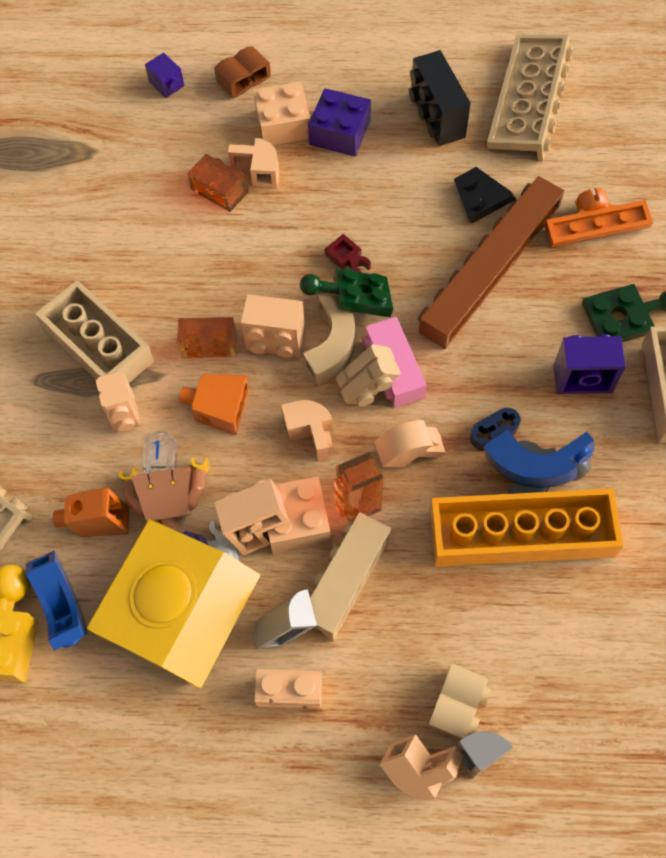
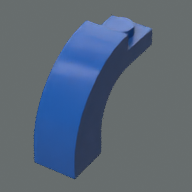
M507 430L483 447L489 462L500 474L510 481L532 488H549L565 484L577 477V466L575 464L581 465L592 457L594 439L586 431L556 452L537 454L523 448Z
M55 550L26 563V575L43 608L48 624V641L53 650L75 645L80 638L88 634L87 626L72 585Z

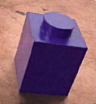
M165 53L160 54L145 64L149 82L165 98L185 86L181 68Z

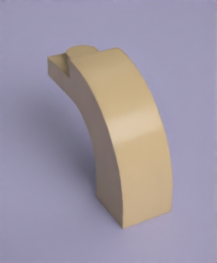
M318 292L316 294L317 308L330 327L331 333L321 345L303 353L304 367L317 388L333 380L346 368L355 348V321L352 312L338 310L336 298L334 296L330 297L329 293Z

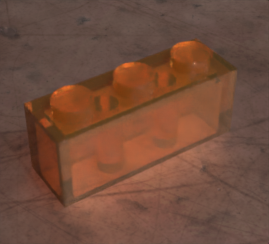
M367 452L337 465L336 478L333 479L336 488L334 490L336 497L334 503L340 517L346 516L349 521L350 519L355 520L359 512L371 516L382 511L383 476L371 453Z

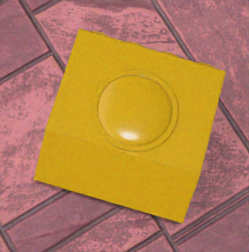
M149 519L138 535L129 555L123 561L114 581L108 587L106 595L92 615L86 629L95 636L108 640L180 677L183 681L202 688L260 574L216 548Z

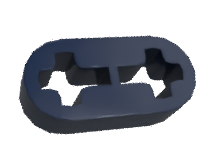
M503 408L476 423L470 435L472 445L479 450H484L483 446L505 431L509 430L514 435L521 422L519 413L512 408ZM503 418L506 421H513L511 427L508 424H504L501 427L498 426L501 425ZM480 431L483 434L492 431L489 434L488 440H486L484 437L480 439L478 438Z

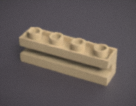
M359 512L355 520L350 519L343 531L345 538L341 545L336 544L333 547L328 558L331 562L326 571L321 569L314 581L316 589L310 597L317 624L315 628L321 630L323 636L333 641L391 538L392 528Z

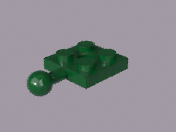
M336 269L333 276L334 283L321 281L315 274H306L300 280V289L306 295H315L319 291L336 294L338 310L391 317L393 304L386 276L377 273L356 272L352 269Z
M635 284L583 298L582 305L596 337L603 334L621 336L622 342L646 336L650 327H655L649 312L659 309L666 311V291L661 293L659 299L643 303ZM621 312L625 315V319L617 320L612 317L611 313Z

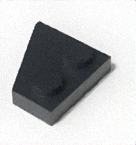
M477 167L454 179L467 217L471 223L517 200L509 189Z

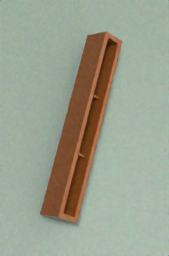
M540 176L532 184L527 183L519 200H515L510 204L505 217H499L490 235L485 234L481 239L476 252L469 253L462 269L454 271L449 279L448 286L445 289L441 288L435 295L433 304L429 308L425 307L418 317V321H420L419 333L446 349L542 230L545 221L550 219L558 210L565 190Z

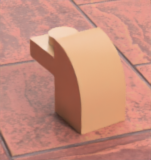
M255 138L254 146L229 144L228 156L231 169L250 170L252 186L277 188L279 179L278 157L276 149L272 144L259 138Z
M310 400L282 404V414L289 442L311 437L317 460L329 459L328 448H333L329 433L333 431V422L329 411L323 405Z
M424 420L410 421L395 426L374 441L383 467L404 468L417 457L439 458L446 453L437 427H426Z
M415 734L391 743L379 765L392 783L402 792L419 799L436 798L441 784H447L457 776L458 768L464 756L457 746L430 755Z

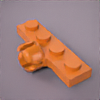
M594 188L595 195H593L591 189L580 193L575 201L578 213L545 221L544 226L550 246L556 247L650 228L653 220L646 200L615 206L609 203L606 192L602 188Z

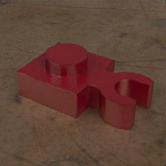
M344 234L324 249L325 255L342 270L347 266L356 272H361L357 268L359 266L365 267L368 271L371 269L370 260L367 257L361 256V248Z

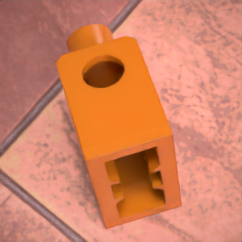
M203 374L200 376L197 389L182 387L179 401L180 403L192 405L191 410L197 422L237 435L249 391L247 376Z
M108 487L71 494L65 498L64 509L54 510L53 523L55 527L67 526L81 537L127 535L129 506Z

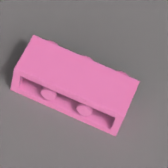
M397 316L366 326L365 338H362L364 349L366 350L372 344L387 346L391 349L395 358L394 362L397 363L401 372L392 381V387L383 391L385 399H390L394 408L424 399L427 384Z

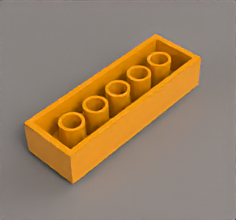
M614 488L432 498L430 520L435 567L615 558L624 546Z

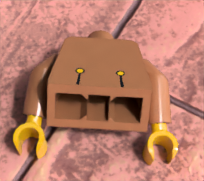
M192 457V471L191 467H183L138 475L135 468L131 467L132 474L128 477L125 476L123 471H120L118 475L123 482L126 503L139 517L145 518L146 522L149 519L153 521L160 520L162 525L180 532L178 517L190 515L191 510L198 506L205 490L206 474L209 471L208 458L205 457L204 464L196 465L195 457Z

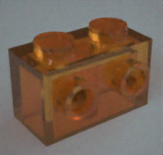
M234 317L178 318L177 344L182 358L236 357L237 331Z

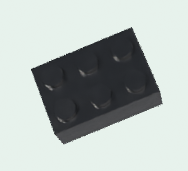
M441 50L413 58L412 70H410L412 82L411 88H409V96L411 101L416 103L420 118L427 123L430 137L435 138L438 146L466 138L471 103Z

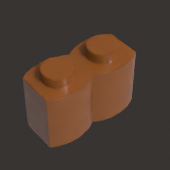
M253 46L241 49L234 57L221 60L214 67L216 81L232 97L244 94L251 86L259 85L271 76L270 62Z

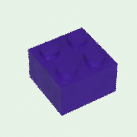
M324 88L308 123L309 145L356 157L371 121V99Z
M603 334L597 337H582L580 335L563 337L553 365L557 394L613 393L626 367L621 336Z

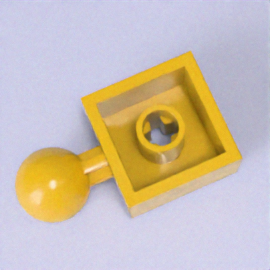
M13 564L0 567V681L25 683L39 622L29 613L13 611L15 603L22 600L30 588V581L26 571L20 566Z

